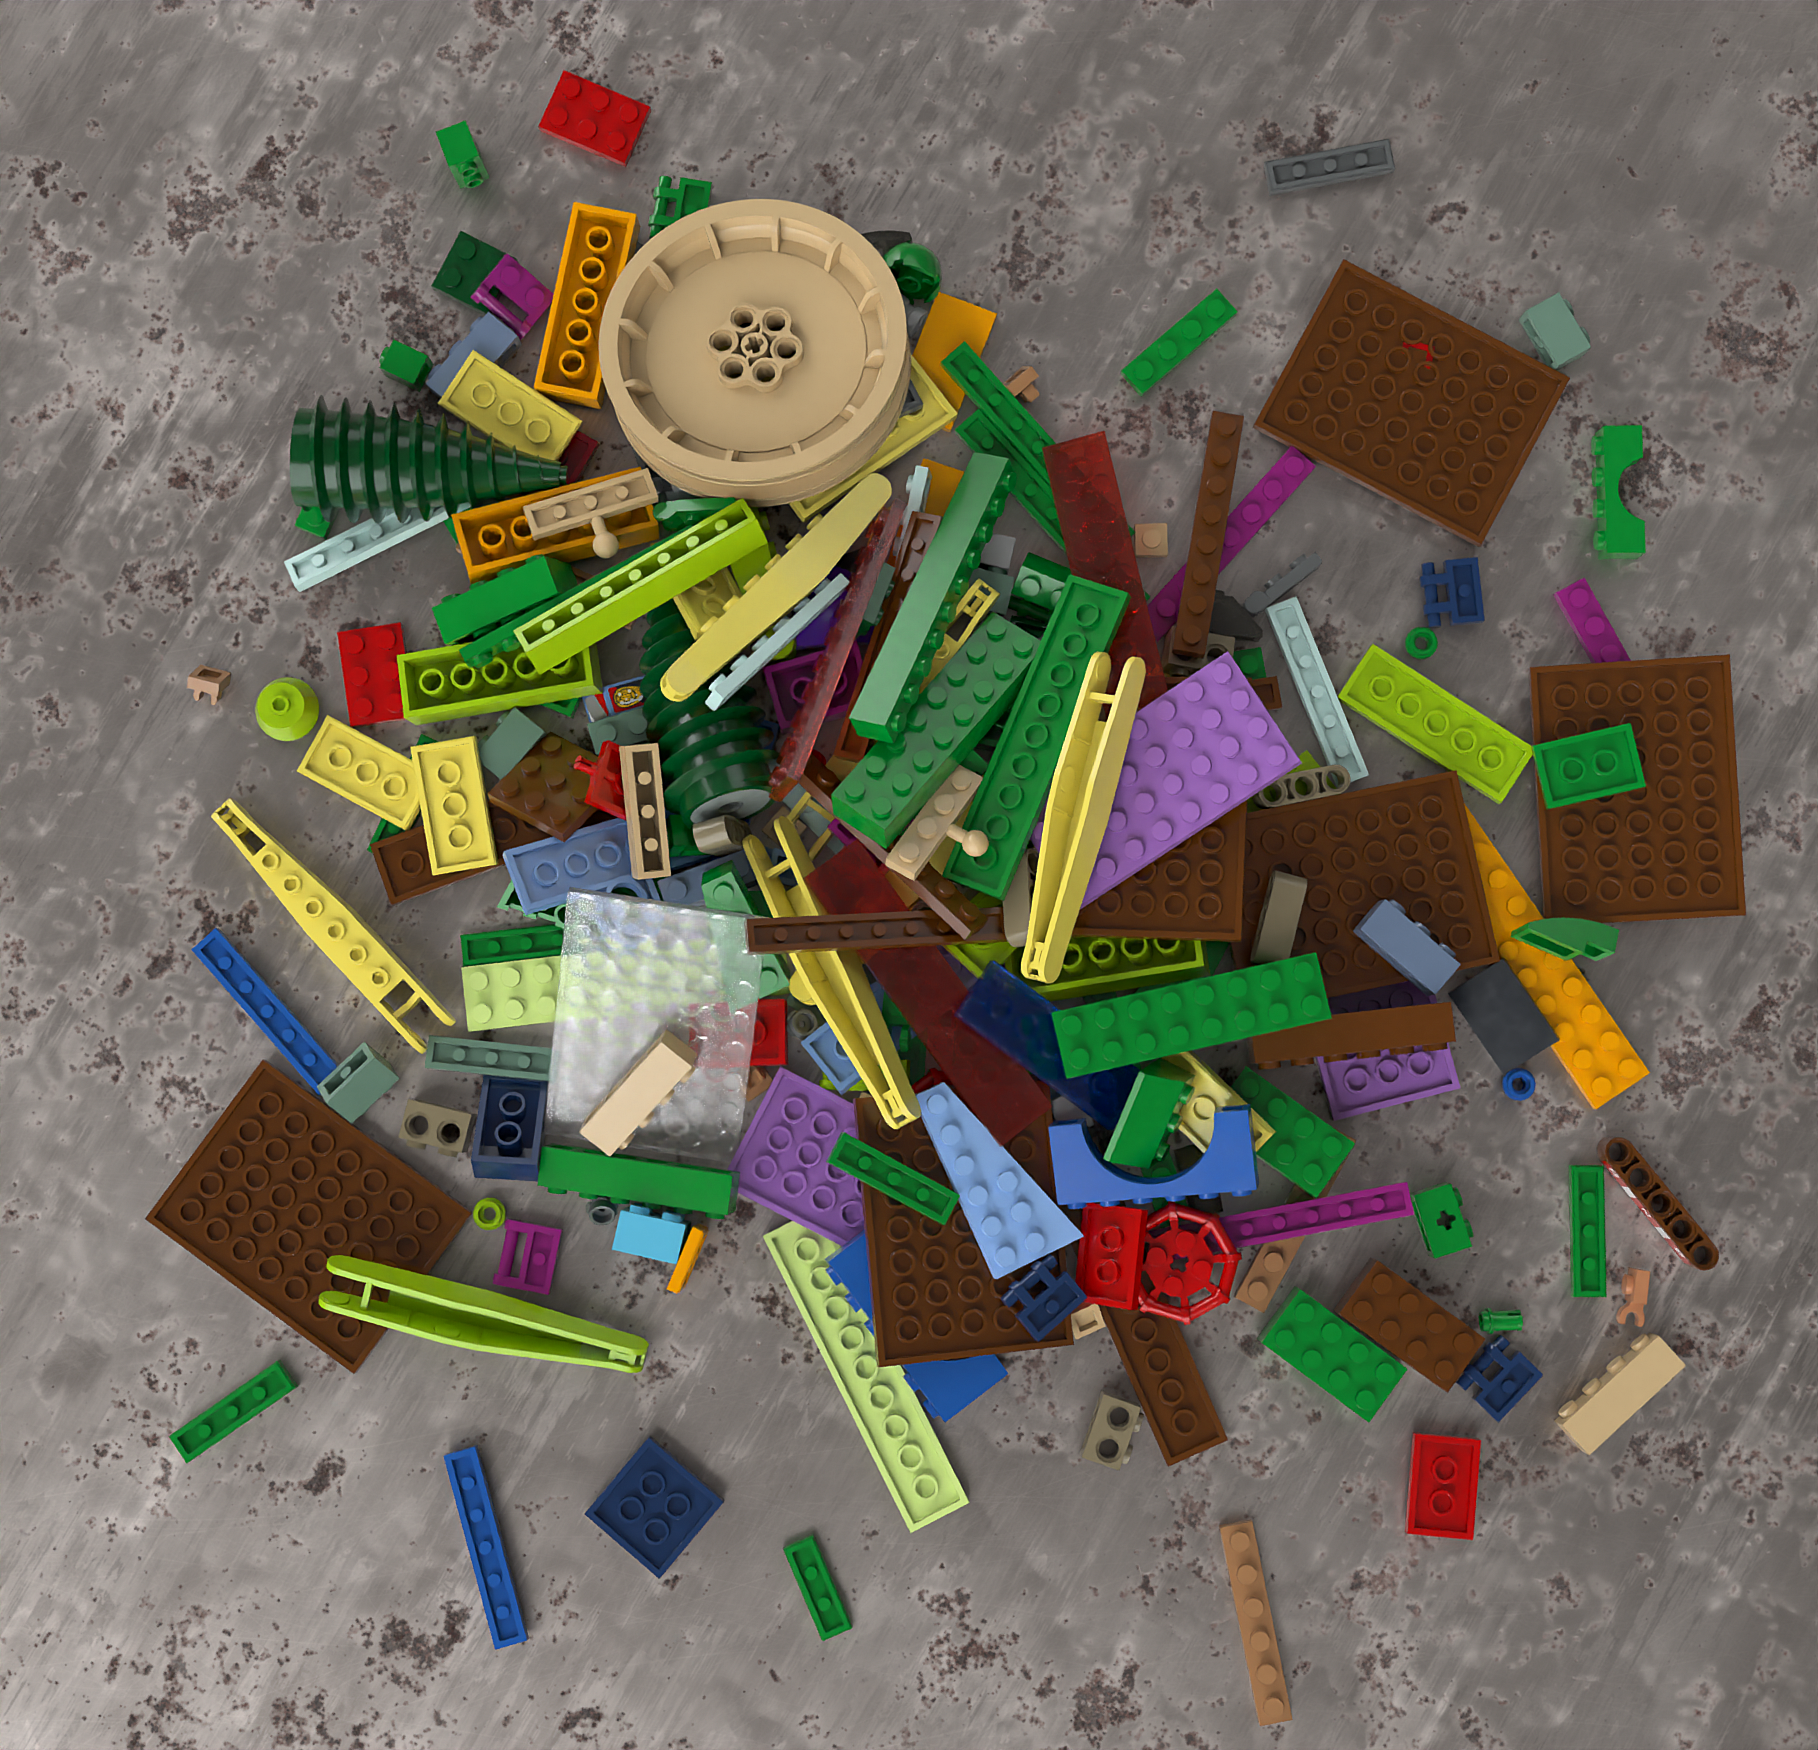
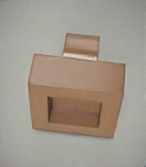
M1022 366L1003 383L1014 397L1019 395L1025 403H1031L1040 395L1031 384L1039 376L1032 366Z
M199 665L188 676L187 688L194 690L193 696L196 701H199L204 696V692L211 695V705H215L221 699L222 691L230 685L231 672Z
M765 1066L742 1067L730 1075L748 1102L768 1090L773 1081Z

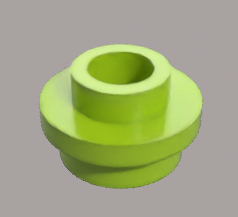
M493 1197L480 1200L473 1210L475 1223L484 1230L499 1228L506 1218L504 1204ZM488 1207L493 1208L496 1212L493 1220L485 1217V1210Z

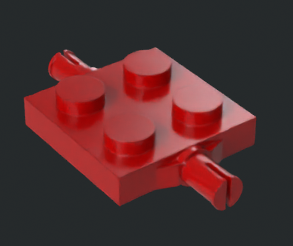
M607 740L602 743L598 759L595 762L579 755L575 760L574 769L590 775V785L584 803L626 821L619 746L621 745Z

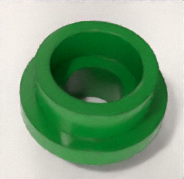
M1426 627L1414 628L1405 638L1406 651L1416 659L1429 658L1435 653L1438 646L1435 633ZM1416 639H1423L1426 642V647L1419 649L1415 644Z

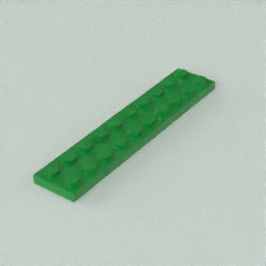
M1069 574L962 826V829L968 832L980 830L985 833L989 841L988 849L983 855L974 857L968 855L963 850L962 843L956 841L942 874L947 880L999 900H1005L1049 795L1054 772L1090 659L1097 651L1108 654L1131 600L1129 593Z

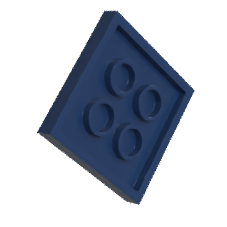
M649 1436L589 1507L585 1515L660 1579L725 1500L655 1439Z

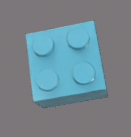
M641 1203L631 1204L630 1207L620 1212L612 1250L677 1264L688 1239L692 1221L685 1220V1214L676 1213L672 1210H666L663 1214L654 1213L653 1209L643 1207Z

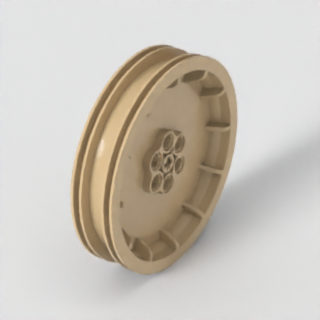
M748 199L726 202L696 211L664 228L632 257L620 273L606 302L599 332V360L603 381L621 428L636 453L659 476L689 494L702 499L734 497L738 501L743 498L749 507L775 506L799 501L826 491L855 473L879 450L892 432L903 409L910 383L911 350L905 308L898 284L887 263L867 239L845 222L819 209L790 201ZM743 323H752L745 328L739 327ZM774 327H783L780 331H771ZM723 346H730L726 351H719ZM786 354H795L789 359L782 358ZM735 373L742 374L741 376L735 379L729 378L732 374ZM765 377H773V380L770 382H761Z

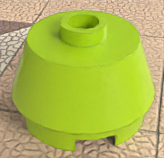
M291 677L279 678L267 684L260 692L255 705V715L259 726L267 735L281 741H292L305 736L313 729L319 716V702L314 690L304 681Z

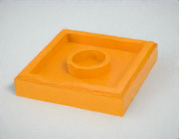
M699 1223L692 1227L667 1290L677 1294L686 1287L709 1232V1227Z

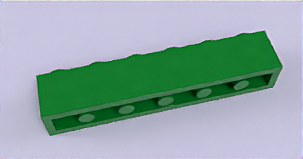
M551 1143L542 1146L537 1186L548 1187L547 1192L553 1194H567V1190L579 1192V1197L585 1199H598L600 1195L610 1197V1202L617 1204H630V1200L642 1202L643 1207L650 1209H661V1206L664 1205L674 1207L673 1212L680 1214H693V1210L705 1212V1217L725 1219V1215L736 1211L740 1172L621 1153H613L611 1156H608L601 1150Z

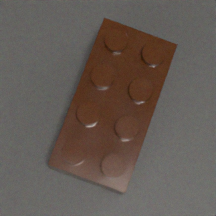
M1371 1257L1333 1309L1338 1315L1447 1393L1485 1341L1483 1336L1381 1262Z

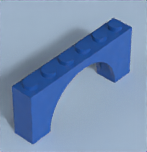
M1251 1104L1217 1107L1214 1112V1131L1208 1149L1198 1161L1187 1169L1165 1177L1134 1175L1104 1160V1155L1099 1151L1090 1135L1086 1118L1054 1120L1048 1127L1058 1205L1067 1204L1068 1209L1084 1208L1087 1206V1203L1100 1202V1206L1104 1207L1120 1204V1200L1131 1199L1134 1204H1145L1152 1202V1198L1165 1197L1166 1201H1181L1186 1199L1185 1195L1196 1194L1199 1195L1200 1199H1211L1218 1197L1219 1193L1232 1192V1196H1247L1252 1194V1190H1257L1259 1185Z
M864 1229L825 1258L829 1265L825 1271L836 1286L842 1283L849 1293L844 1296L855 1312H858L860 1309L868 1318L864 1325L874 1337ZM995 1354L902 1365L907 1372L903 1376L904 1380L913 1392L920 1389L926 1400L922 1403L933 1419L939 1416L945 1423L1008 1375V1372Z

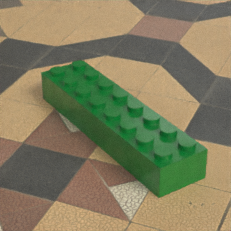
M992 612L919 694L918 700L915 704H912L907 714L905 728L902 732H899L895 743L878 741L831 794L833 814L887 849L1017 699L1041 641L995 612Z
M1316 952L1051 1013L1066 1079L1332 1019Z

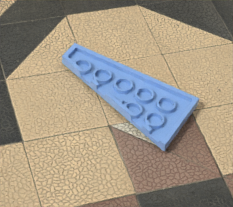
M944 1082L915 1095L921 1108V1118L955 1193L960 1195L959 1203L994 1279H998L1084 1237L1077 1227Z

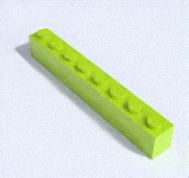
M741 498L513 631L525 653L541 675L768 543L757 518L745 500Z

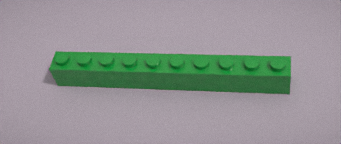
M977 452L973 453L851 712L849 719L858 736L894 744L899 732L904 730L907 714L912 704H915L918 700L919 688L924 677H927L931 671L932 660L936 651L943 645L946 629L949 623L955 619L958 603L961 597L967 593L969 579L974 569H977L980 564L981 553L986 543H989L992 538L993 527L997 518L1001 517L1004 512L1005 501L1009 492L1013 491L1016 486L1017 476L1013 471L1009 458Z

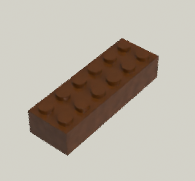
M1451 1002L1331 1015L1332 1019L1247 1038L1249 1063H1258V1070L1281 1068V1061L1290 1060L1291 1066L1314 1064V1057L1323 1056L1324 1063L1348 1060V1053H1356L1357 1059L1381 1057L1380 1050L1389 1049V1055L1414 1053V1046L1422 1045V1052L1448 1049V1042H1456Z

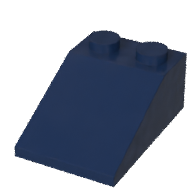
M483 1075L471 1156L475 1178L538 1182L542 1146L545 1144L549 1082Z

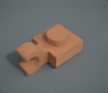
M1628 1267V1274H1624L1621 1285L1622 1293L1625 1294L1627 1303L1617 1311V1323L1625 1324L1626 1315L1633 1312L1635 1315L1634 1325L1643 1326L1645 1321L1643 1307L1644 1304L1647 1305L1650 1271Z

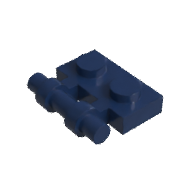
M1478 557L1445 560L1443 562L1444 573L1435 574L1434 562L1421 564L1423 576L1420 577V586L1424 588L1426 605H1423L1424 616H1427L1428 628L1441 627L1440 614L1449 613L1450 626L1482 623L1485 621ZM1438 585H1446L1447 602L1438 601Z
M1048 1254L1041 1262L1037 1260L1030 1266L1031 1271L1019 1282L1017 1280L1012 1282L1008 1286L1009 1291L1000 1298L1008 1308L1017 1300L1023 1304L1024 1307L1015 1314V1317L1035 1341L1038 1342L1088 1298L1067 1272L1063 1271L1056 1278L1053 1277L1049 1271L1058 1262L1051 1254ZM1041 1280L1046 1287L1032 1298L1027 1291Z
M1501 1334L1493 1343L1488 1342L1483 1347L1484 1352L1472 1365L1469 1363L1463 1371L1464 1374L1456 1381L1464 1391L1475 1382L1480 1387V1390L1472 1399L1498 1423L1543 1376L1517 1350L1508 1359L1502 1352L1510 1345V1342ZM1495 1361L1501 1367L1487 1380L1482 1373Z

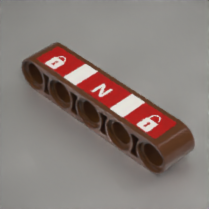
M1611 1136L1603 1138L1596 1148L1599 1160L1682 1262L1689 1267L1703 1271L1714 1268L1719 1260L1717 1247L1632 1143L1622 1137ZM1617 1143L1621 1147V1155L1614 1161L1609 1155V1149L1612 1144ZM1638 1168L1642 1173V1181L1639 1185L1634 1186L1630 1181V1175L1634 1169ZM1659 1194L1663 1199V1206L1659 1211L1655 1212L1651 1206V1201L1655 1195ZM1681 1220L1684 1224V1232L1681 1236L1676 1237L1673 1234L1672 1228L1676 1221ZM1702 1246L1705 1250V1258L1700 1263H1697L1694 1259V1251L1697 1247Z

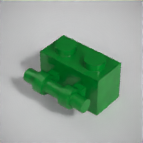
M1028 552L1011 591V594L1019 596L1023 600L1011 595L1008 608L1017 611V615L1026 618V616H1029L1038 621L1049 623L1069 574L1086 580L1088 576ZM1032 602H1033V603H1036V604H1038V605H1040V606H1043V607H1045V608H1048V609H1050V610L1048 611V610H1045V609H1043V608H1041V607H1038V606H1036V605H1033Z

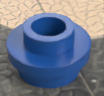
M1514 1068L1504 1075L1502 1088L1509 1098L1522 1101L1528 1099L1534 1093L1535 1079L1528 1070ZM1516 1078H1520L1523 1082L1522 1089L1518 1091L1513 1087V1081Z

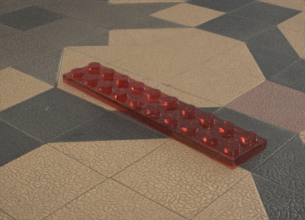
M1105 431L1043 447L1042 451L1072 575L1127 592L1131 596V600L1108 652L1111 659V671L1105 694L1115 696L1124 665L1130 657L1142 658L1145 663L1146 673L1136 710L1138 712L1168 692V687ZM1102 703L1107 721L1112 704Z
M897 498L893 500L888 508L884 506L881 508L876 521H871L865 533L868 541L865 547L862 546L856 556L854 563L858 567L856 572H852L848 578L850 583L845 588V591L848 593L845 600L841 599L833 615V617L837 618L834 627L831 626L823 640V644L827 647L823 654H819L814 663L812 672L816 673L812 682L809 681L803 691L801 699L805 703L801 710L798 709L790 725L794 731L791 738L787 737L779 753L783 759L779 767L775 766L768 780V784L772 785L768 797L777 802H781L799 783L882 565L885 562L907 503Z
M858 839L851 842L803 878L829 915L910 911ZM936 946L855 950L999 1147L1003 1146L1053 1107Z

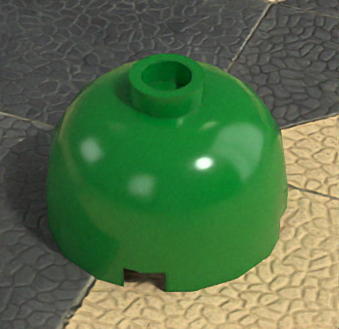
M903 243L894 246L884 255L883 259L890 268L900 293L910 300L911 305H914L913 299H924V303H928L938 296L942 282V270L938 257L933 251L918 243Z

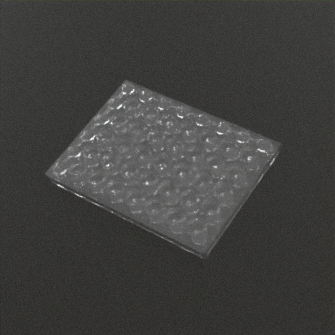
M570 887L567 892L544 1134L589 1141L579 1133L585 1118L667 1029L697 1053L693 1064L696 1069L684 1084L679 1081L673 1087L675 1093L664 1106L658 1104L652 1110L655 1114L644 1128L638 1125L632 1132L634 1137L627 1147L731 1163L741 1144L764 954L747 955L744 921L746 919L769 917Z

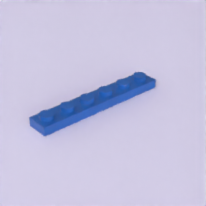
M215 928L191 950L315 1092L321 1095L317 1086L339 1066L338 1063L219 928Z
M478 1445L447 1453L443 1457L494 1648L496 1650L527 1641L529 1635Z

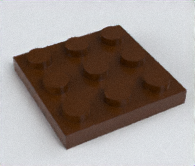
M550 731L487 793L489 801L565 843L598 809L584 803L590 785V775L574 769L575 760L580 755L595 762L598 756Z

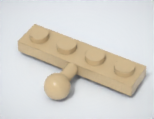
M648 468L523 506V510L534 541L591 523L596 536L593 540L594 552L601 558H611L617 553L619 542L615 535L608 532L604 519L659 501Z
M959 765L924 805L886 857L885 865L915 881L946 836L962 843L963 850L968 855L974 857L983 855L989 846L985 833L980 830L968 832L955 825L976 796L983 777Z

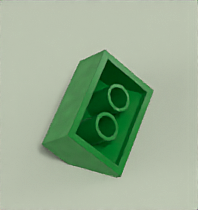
M1161 1057L1139 1071L1103 1159L1112 1163L1146 1169L1151 1168L1158 1161L1162 1163L1171 1147L1167 1143L1169 1136L1178 1130L1182 1122L1183 1116L1179 1115L1183 1104L1187 1105L1194 1093L1195 1087L1191 1086L1195 1075Z

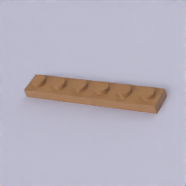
M1339 1131L1341 1134H1343L1344 1136H1346L1348 1139H1350L1351 1141H1353L1354 1143H1356L1357 1140H1355L1354 1138H1352V1137L1346 1135L1345 1133ZM1345 1161L1317 1199L1327 1197ZM1293 1184L1283 1205L1314 1200L1315 1198ZM1305 1236L1261 1244L1234 1297L1264 1313Z
M1249 1519L1219 1525L1258 1723L1260 1726L1293 1720L1253 1522Z

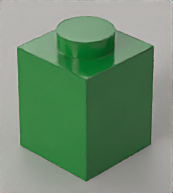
M394 339L390 347L384 348L379 359L381 364L379 368L386 377L418 392L421 391L434 365L428 355Z

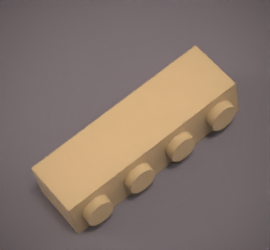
M658 743L619 746L632 878L640 880L671 876Z
M666 1029L585 1118L579 1133L608 1156H611L617 1148L624 1150L633 1139L634 1134L632 1132L638 1125L644 1128L655 1114L652 1110L658 1104L664 1106L675 1093L673 1087L679 1081L684 1084L692 1076L696 1069L693 1064L697 1053Z
M1649 1332L1647 1335L1644 1333L1638 1336L1631 1343L1630 1347L1632 1349L1625 1356L1614 1358L1606 1367L1608 1371L1599 1380L1594 1378L1583 1387L1582 1391L1584 1394L1575 1402L1571 1400L1558 1411L1560 1416L1554 1421L1581 1451L1588 1455L1594 1452L1686 1366L1659 1335Z

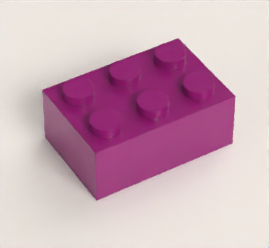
M857 641L763 668L783 735L846 716L863 664Z

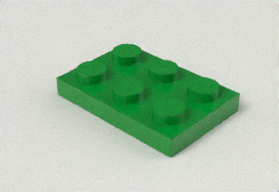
M1631 723L1531 746L1546 810L1646 787Z

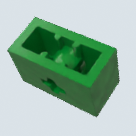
M466 120L436 131L447 164L460 189L464 187H477L483 183V180L490 178Z
M1443 1182L1410 1193L1414 1215L1429 1257L1436 1259L1472 1247L1470 1238L1474 1237L1469 1220L1462 1217L1459 1207L1463 1206V1201L1457 1187L1453 1188L1451 1183ZM1440 1211L1449 1215V1219L1445 1220L1446 1227L1438 1224L1436 1221L1441 1218Z

